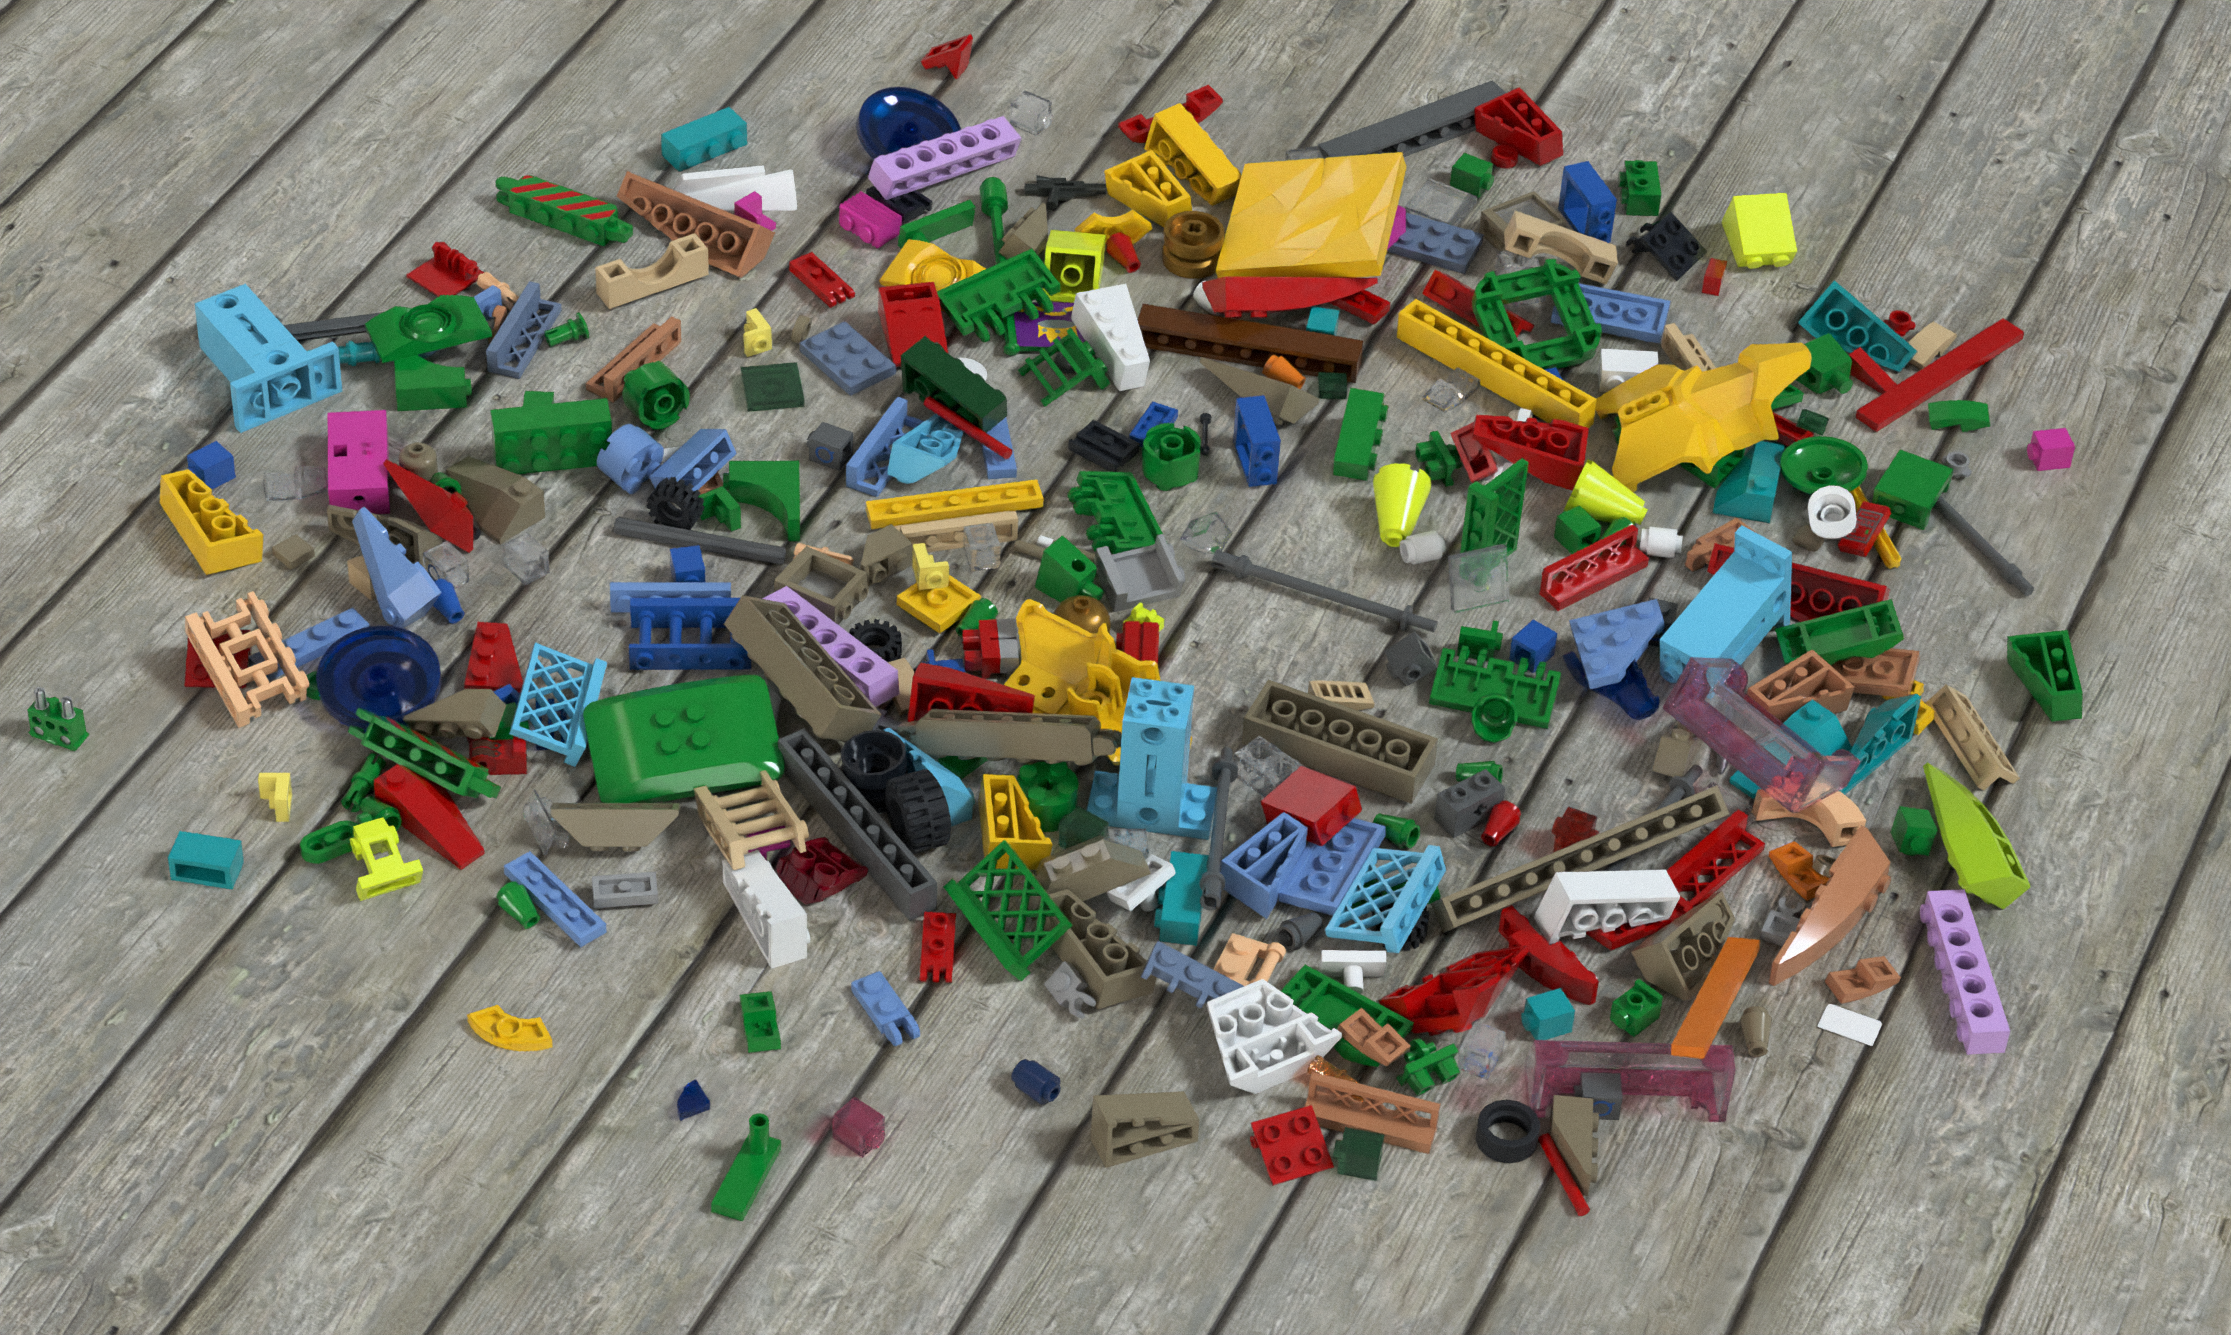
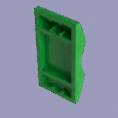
M440 295L428 304L413 308L394 306L365 323V330L382 363L492 337V330L474 297L463 295Z
M1892 599L1775 629L1785 665L1810 650L1815 651L1829 665L1853 657L1874 658L1904 640Z
M1306 964L1281 990V992L1294 1000L1293 1005L1306 1014L1311 1012L1318 1017V1022L1330 1030L1333 1028L1337 1030L1343 1021L1360 1008L1364 1009L1381 1027L1389 1024L1403 1039L1412 1030L1414 1022ZM1343 1037L1333 1046L1345 1060L1379 1067L1381 1064L1360 1052Z

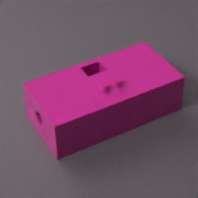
M386 410L327 413L329 506L334 505L354 510H360L365 507L370 513L390 514L389 472L383 465L386 459L389 460Z

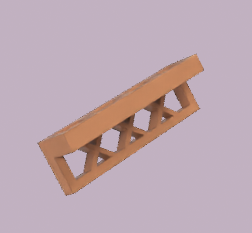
M671 316L661 326L653 323L586 383V390L600 397L607 398V400L614 403L622 396L625 385L624 377L629 371L636 370L647 363L661 361L681 343V320Z
M1312 1072L1308 1098L1304 1107L1312 1105L1320 1127L1430 1154L1438 1128L1441 1104ZM1317 1085L1329 1088L1333 1093L1317 1091ZM1351 1095L1361 1096L1365 1101H1355ZM1383 1103L1394 1104L1398 1109H1387ZM1415 1111L1430 1113L1431 1119L1419 1117Z

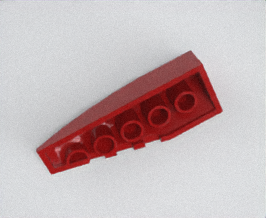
M1225 276L1202 282V288L1214 313H1225V318H1241L1242 313H1250L1251 318H1267V313L1297 310L1353 295L1378 284V278Z
M1714 543L1707 572L1715 575L1732 555L1734 548ZM1792 562L1790 617L1803 622L1888 600L1891 589L1885 585Z

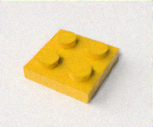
M949 575L948 586L944 588L919 590L916 582L897 595L896 605L940 634L963 618L973 601L980 600L981 595Z

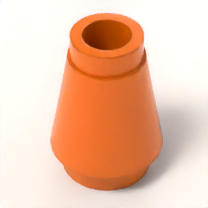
M1272 355L1262 370V374L1266 377L1293 385L1299 389L1303 387L1306 378L1283 356Z

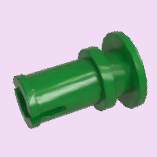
M579 312L576 313L575 320L570 318L566 320L565 324L544 331L546 342L550 348L570 339L576 341L581 335L585 339H589L588 325Z

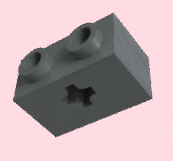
M1485 769L1437 794L1434 820L1448 834L1455 838L1488 821L1493 806L1504 800L1505 787Z

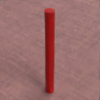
M929 396L924 400V406L1004 459L1011 457L1012 449L934 398Z

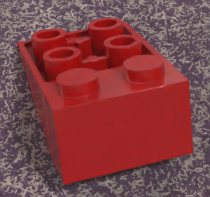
M934 282L878 288V314L891 360L896 367H901V355L924 336L932 342L939 343L948 353L940 301Z

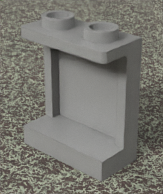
M1163 534L1156 536V541L1153 545L1111 555L1108 546L1096 548L1094 564L1097 567L1096 574L1113 612L1134 608L1140 602L1146 605L1180 596L1182 585L1185 583V574L1183 568L1177 566L1174 559V549L1171 543L1166 542Z

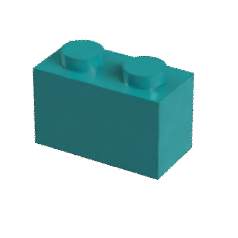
M179 831L168 856L171 880L233 890L244 864L242 841Z

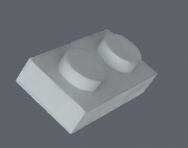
M656 872L592 876L594 908L658 904Z

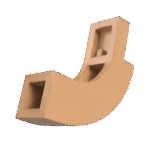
M1781 778L1779 787L1757 790L1751 812L1756 821L1794 817L1809 821L1824 833L1831 847L1847 845L1860 826L1865 827L1866 819L1862 812L1846 795L1826 784L1803 778Z

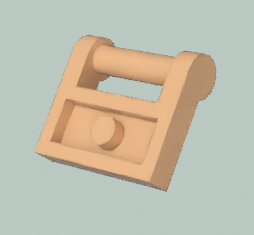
M1232 933L1213 970L1243 986L1261 979L1268 982L1276 964L1283 960L1286 949L1277 942L1266 944ZM1258 957L1265 959L1256 978L1247 981Z

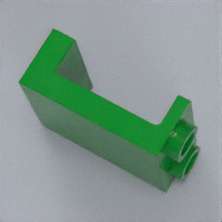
M1900 449L1874 488L1872 503L1889 507L1891 511L1890 518L1924 530L1928 524L1933 506L1942 492L1946 493L1949 490L1953 468Z

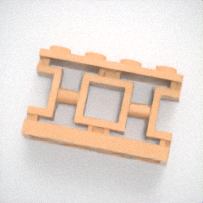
M254 591L247 593V599L239 598L236 600L238 614L214 623L208 611L202 613V617H199L197 612L185 616V633L238 728L250 724V717L255 716L257 718L261 716V705L259 702L280 693L284 694L289 704L295 703L297 698L302 702L306 700L307 688L309 687V681L303 670L298 671L295 665L296 659L292 649L289 646L285 648L281 641L282 633L277 623L272 624L268 618L269 611L263 599L258 600ZM252 616L259 629L243 635L239 628L251 624ZM228 633L231 640L219 644L218 652L212 639ZM256 645L265 661L241 670L232 654ZM279 664L285 677L269 682L266 676L277 672ZM255 681L258 687L247 691L245 700L238 687Z

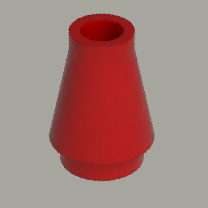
M1122 232L1110 236L1106 241L1107 253L1122 265L1128 273L1137 271L1141 266V262L1137 257L1131 238Z
M1501 801L1499 804H1495L1486 827L1481 834L1482 841L1489 846H1497L1500 840L1519 825L1521 816L1519 808L1509 801Z

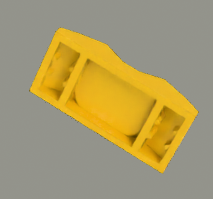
M908 239L879 282L886 287L934 282L936 290L939 291L986 268L973 260L959 259L951 256L933 243Z

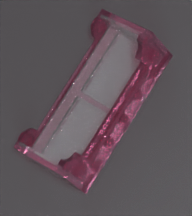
M1691 657L1662 708L1788 811L1798 813L1848 785L1861 761L1847 750H1837L1831 756H1824L1744 692L1748 684V675L1746 670L1731 658Z
M1534 1040L1524 1066L1527 1105L1540 1118H1545L1546 1108L1553 1103L1554 1095L1573 1093V1086L1579 1085L1581 1072L1621 1074L1622 1095L1690 1097L1691 1109H1698V1106L1704 1108L1709 1114V1122L1726 1121L1736 1071L1732 1045H1711L1705 1058L1698 1059L1671 1055V1044L1555 1040Z

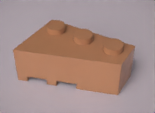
M1810 650L1749 687L1741 712L1763 731L1780 727L1794 712L1812 699L1833 714L1847 711L1855 687L1815 651Z

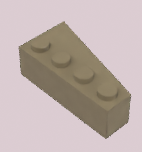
M1069 889L1049 894L1073 925L1051 947L1062 962L1071 963L1086 981L1088 986L1084 989V992L1095 999L1097 1009L1153 993L1157 977L1150 975L1147 980L1141 977L1147 960L1139 954L1140 949L1132 942L1125 943L1116 935L1117 930L1112 925L1102 923L1095 918L1096 912ZM1041 897L1039 900L1038 910L1040 909ZM1036 917L1035 926H1037L1038 917ZM1046 917L1044 931H1051L1060 923L1057 917Z

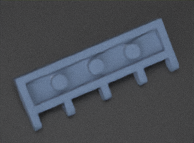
M1157 941L1141 974V977L1145 980L1150 975H1153L1167 982L1169 985L1166 991L1173 993L1175 988H1178L1197 998L1195 1006L1202 1008L1204 1003L1244 987L1238 982L1160 941Z

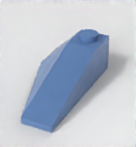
M365 507L361 508L352 520L379 607L382 610V615L385 621L393 625L398 632L424 617L442 592L425 568L419 562L412 564L404 555L406 554V549L400 543L394 545L389 540L387 529Z

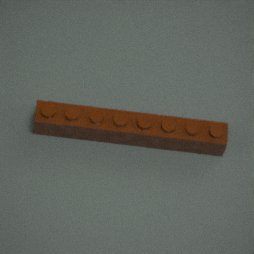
M1142 304L1138 317V324L1145 346L1149 349L1264 368L1272 355L1283 356L1303 375L1356 383L1361 365L1363 340L1149 304Z

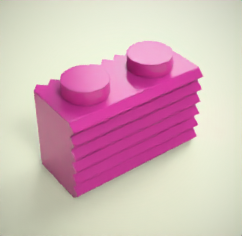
M862 191L859 194L856 193L855 196H852L851 199L849 198L839 206L840 226L846 231H851L852 234L855 233L865 243H871L876 249L899 235L900 226H902V216Z

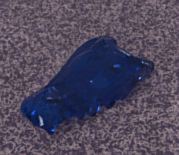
M1570 651L1562 655L1571 675L1581 686L1616 703L1632 719L1642 720L1658 711L1660 705L1659 696L1655 697L1647 687L1646 678L1643 675L1642 669H1638L1637 662H1631L1625 670L1626 675L1620 682L1590 689L1582 663L1576 654Z

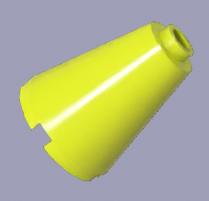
M1588 459L1563 512L1581 506L1595 520L1611 523L1613 519L1625 517L1633 524L1641 525L1648 509L1643 507L1644 500L1594 461Z
M1393 463L1385 465L1379 469V473L1375 474L1373 478L1380 538L1391 547H1399L1400 541L1405 540L1407 536L1412 534L1431 490V480L1426 472L1419 469V473L1410 470L1411 465Z

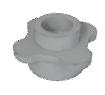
M1951 452L1942 458L1941 463L1944 466L1953 468L1952 477H1969L1972 471L1968 468L1970 460L1966 454Z

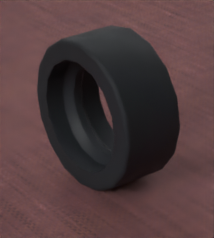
M1507 1099L1494 1101L1485 1106L1480 1112L1475 1139L1479 1149L1487 1157L1503 1163L1521 1162L1531 1157L1537 1149L1540 1121L1537 1114L1529 1106L1519 1101ZM1496 1123H1513L1521 1127L1527 1133V1136L1518 1140H1505L1495 1136L1488 1128Z

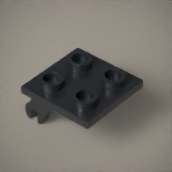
M1672 212L1653 224L1645 223L1640 228V233H1643L1645 230L1649 231L1648 233L1638 238L1632 236L1626 241L1627 247L1631 244L1635 245L1632 253L1650 252L1676 281L1707 253V250Z

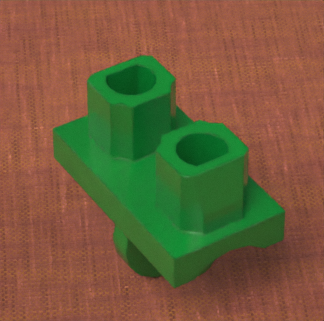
M1438 431L1430 432L1429 441L1416 443L1415 457L1418 462L1428 461L1425 462L1424 470L1430 477V480L1441 479L1445 487L1453 486L1452 471L1463 466L1456 446L1452 444L1446 445Z
M1416 1038L1410 1041V1052L1404 1054V1059L1408 1063L1403 1067L1404 1073L1398 1075L1396 1079L1401 1086L1408 1083L1415 1094L1420 1096L1431 1090L1435 1085L1429 1073L1435 1071L1442 1084L1453 1081L1458 1077L1460 1070L1454 1057L1459 1051L1454 1043L1436 1051V1046L1433 1042L1425 1044L1422 1039Z

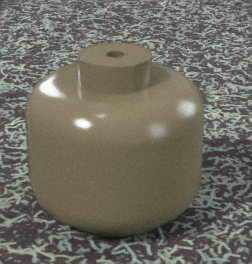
M1802 525L1792 538L1795 545L1802 546L1807 551L1815 552L1824 544V538L1812 532L1810 525Z

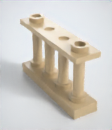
M766 770L760 772L762 787L718 798L717 795L713 796L706 785L694 788L698 817L733 870L745 867L744 855L748 854V850L787 840H792L800 853L806 852L805 839L809 838L807 825L804 820L800 821L780 792L777 780H772ZM762 799L765 800L764 802L756 803V804H753V805H749V806H745V807H741V808H737V809H733V810H729V811L726 810L727 808H731V807H734V806H738V805H742V804H746V803H750V802H754V801H758V800H762ZM772 812H773V814H774V815L767 816V817H763V818H759V819H756V820H752V821H748V822H744V823H740V824H735V822H737V821H741V820L753 818V817H756V816H760V815H764V814H768V813H772ZM785 825L786 827L779 830L744 838V835L768 830Z

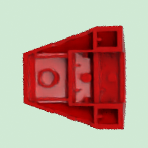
M1526 945L1474 953L1446 966L1447 972L1440 973L1435 977L1432 974L1422 977L1423 984L1405 985L1379 999V1004L1414 1022L1411 1030L1413 1033L1428 1032L1429 1036L1444 1033L1448 1029H1453L1454 1033L1466 1031L1472 1028V1022L1484 1019L1529 952Z

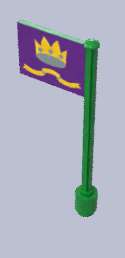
M989 177L982 182L979 194L982 212L990 216L995 263L998 264L1007 260L999 251L1005 244L1002 241L1004 237L1002 215L1008 210V198L1005 184L997 177ZM1033 302L1038 310L1039 316L1037 319L1031 320L1022 309L1002 318L1005 327L1004 353L1009 356H1015L1019 351H1038L1041 348L1046 350L1054 344L1052 340L1055 338L1060 340L1068 335L1067 330L1069 328H1072L1083 343L1085 339L1071 320L1074 303L1052 302L1054 311L1047 314L1037 302Z

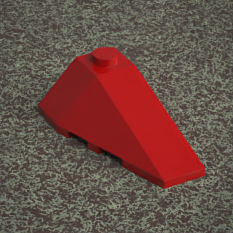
M386 459L383 465L428 529L470 553L473 550V515L466 507L468 504L467 500L458 492L451 494Z

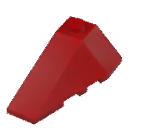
M1476 415L1472 439L1513 464L1523 458L1529 462L1528 473L1545 483L1573 491L1584 468L1589 428L1559 419H1552L1551 423L1537 422L1536 418H1527L1526 421H1513L1509 416Z
M920 663L912 679L908 722L919 721L931 709L1033 713L1035 695L952 668Z
M399 764L374 779L375 798L398 809L402 819L401 826L460 870L485 854L483 846L445 787Z

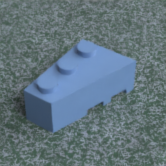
M1283 812L1221 860V874L1225 877L1226 881L1224 890L1267 919L1279 899L1278 893L1306 848L1308 828Z

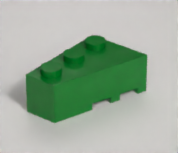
M1350 387L1334 457L1333 475L1367 481L1370 470L1375 471L1378 457L1375 451L1377 446H1381L1383 436L1382 425L1387 420L1389 405H1384V393Z
M2068 630L2007 636L2008 664L2052 722L2082 719L2083 692Z

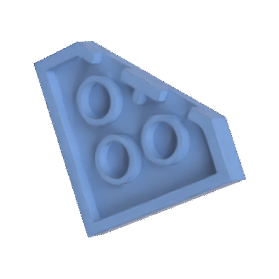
M1657 599L1569 620L1589 688L1594 689L1620 682L1626 675L1625 670L1631 662H1637L1649 647L1648 642L1655 634L1659 635L1665 628L1664 618Z

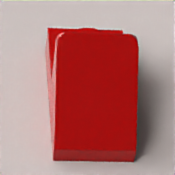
M971 34L932 47L920 62L925 70L933 67L939 69L947 66L953 77L958 79L968 67L973 37Z
M1474 422L1450 433L1472 483L1498 472L1496 458L1492 451L1472 439Z

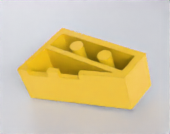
M1153 150L1104 171L1107 194L1162 227L1165 226L1167 220L1174 214L1192 211L1191 196Z
M983 774L978 805L984 858L1003 840H1006L1029 870H1037L1041 859L1051 855L1053 845L1049 837L1046 838L1040 829L1041 823L1038 817H1034L1031 813L1029 801L1014 775ZM1007 853L997 860L996 869L1008 868L1009 855Z

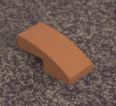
M1881 956L1859 959L1855 969L1829 972L1825 983L1842 1004L1860 1000L1886 990L1899 983L1901 977L1886 957Z
M1362 1008L1343 1021L1337 1029L1342 1033V1037L1352 1046L1385 1066L1390 1065L1411 1047L1389 1024L1381 1027Z

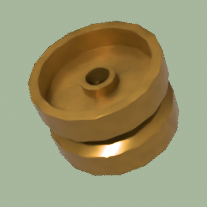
M1184 211L1174 214L1167 220L1164 226L1163 265L1169 272L1188 279H1200L1213 275L1216 272L1224 242L1225 232L1223 224L1216 217L1200 211Z

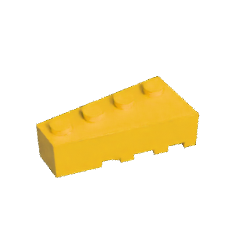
M1181 103L1154 114L1144 149L1147 152L1153 150L1165 166H1172L1175 169V175L1180 180L1186 178L1190 182V188L1211 206L1236 196L1242 176L1240 171L1232 165L1224 152L1215 145L1208 133L1194 120L1192 114Z
M187 469L161 475L160 504L206 575L262 562L264 534L258 529H251L248 526V520L241 514L236 516L229 510V504L224 499H218L213 496L212 489L194 473Z

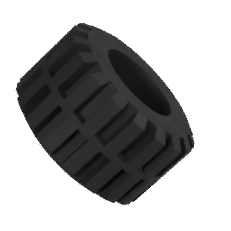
M923 769L889 779L885 789L888 819L894 833L912 854L947 845L951 837V817L946 797L935 776L928 769Z

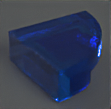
M693 1080L683 1088L684 1091L677 1101V1113L680 1121L710 1110V1100L698 1081Z

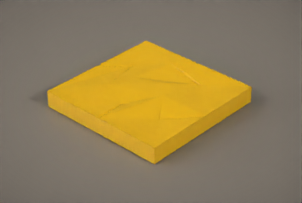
M1395 152L1245 164L1215 270L1217 277L1356 278L1381 276L1406 172L1403 153Z

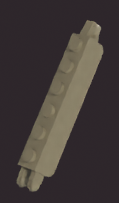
M931 709L919 721L904 722L897 727V732L900 736L934 759L946 756H958V759L961 760L987 757L989 761L1014 758L1017 762H1030L1036 759L1045 760L1049 764L1074 761L1077 765L1091 764L1098 756L1114 754L1116 749L1121 747L1122 732H1119V730L1101 729V722L1095 716Z

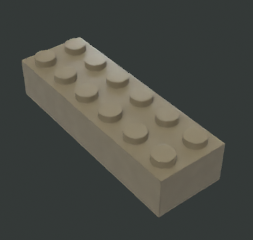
M741 596L724 625L732 633V639L741 644L748 652L747 656L763 669L764 676L774 682L780 689V695L789 700L796 708V713L812 726V732L821 739L827 740L830 738L845 743L854 735L864 731H871L882 714L787 605L777 601Z
M1268 680L1244 717L1242 744L1412 804L1435 765L1438 738Z

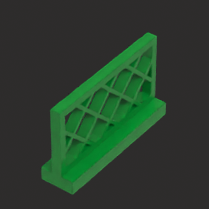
M1523 458L1485 486L1477 481L1468 486L1457 574L1478 588L1488 583L1489 570L1517 550L1529 464Z
M1003 840L959 882L952 878L943 886L1004 968L1021 982L1031 973L1027 967L1073 926L1006 840ZM1007 853L1009 855L1008 868L996 869L997 860ZM1024 875L1023 890H1012L1014 876ZM995 876H1006L1004 890H992ZM979 877H986L984 891H974L970 885ZM1022 896L1020 910L1008 911L1010 897ZM1030 896H1041L1039 910L1028 911ZM991 897H1002L1000 911H989ZM1026 917H1038L1035 932H1024ZM1046 917H1057L1060 923L1051 931H1044ZM1006 918H1018L1016 932L1004 931ZM1034 938L1033 948L1023 956L1020 952L1022 939Z

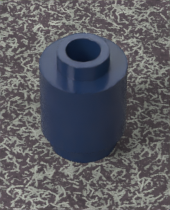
M1021 1060L1012 1072L1011 1080L1015 1083V1087L1041 1105L1054 1101L1060 1093V1078L1035 1060Z

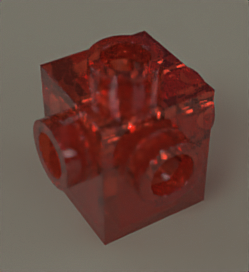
M1568 806L1562 817L1558 816L1553 824L1552 834L1555 835L1553 852L1599 834V831L1595 830L1597 816Z

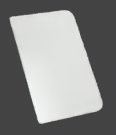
M1828 1004L1817 1027L1873 1046L1882 1023L1876 1019Z

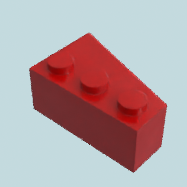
M1520 87L1474 108L1476 132L1500 145L1506 144L1515 147L1519 155L1540 166L1563 156L1562 131Z

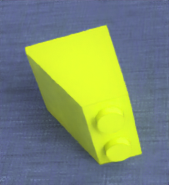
M1787 193L1733 196L1722 219V226L1737 266L1755 269L1763 265L1783 267L1791 264L1797 253Z
M1059 230L1050 231L1046 244L1045 265L1061 286V292L1052 296L1043 288L1051 301L1074 303L1076 293L1100 289L1106 235Z

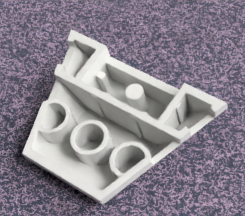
M1264 979L1207 1002V1009L1231 1086L1253 1094L1260 1093L1311 1071L1342 1038V1033L1335 1028L1330 1030L1319 1023L1318 1017L1312 1012L1309 1014L1303 1012L1293 1005V999Z

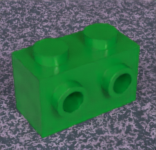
M1625 161L1623 171L1618 173V187L1621 188L1620 204H1625L1626 215L1658 216L1662 195L1657 161Z

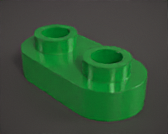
M348 820L339 821L307 834L300 842L302 858L309 863L319 864L352 851L350 838L354 837L353 826L358 824Z

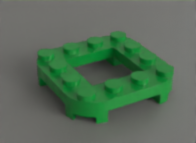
M1546 259L1544 265L1498 276L1495 275L1494 271L1488 272L1477 284L1472 297V309L1483 336L1542 369L1555 367L1559 369L1581 364L1592 359L1600 342L1602 327L1600 323L1596 324L1579 285L1581 276L1576 269L1572 271L1566 266L1557 264L1556 259ZM1551 295L1568 336L1524 345L1523 340L1518 341L1504 305Z

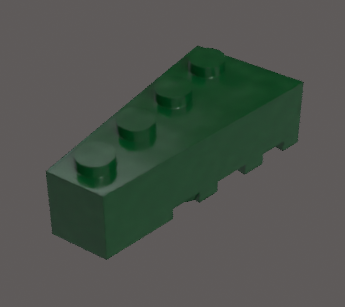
M924 336L901 355L904 392L908 394L912 392L918 393L919 400L922 402L930 396L986 433L1007 417V398L1004 393L987 384L978 373L974 374L966 368L960 359L949 355L939 343L932 342Z

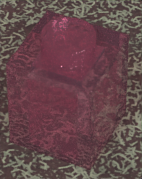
M854 1097L833 1115V1138L863 1158L872 1149H877L885 1139V1116Z

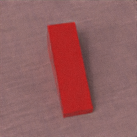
M1715 258L1710 259L1704 275L1702 293L1719 296L1728 261Z
M1861 347L1849 354L1852 360L1850 375L1881 394L1897 385Z

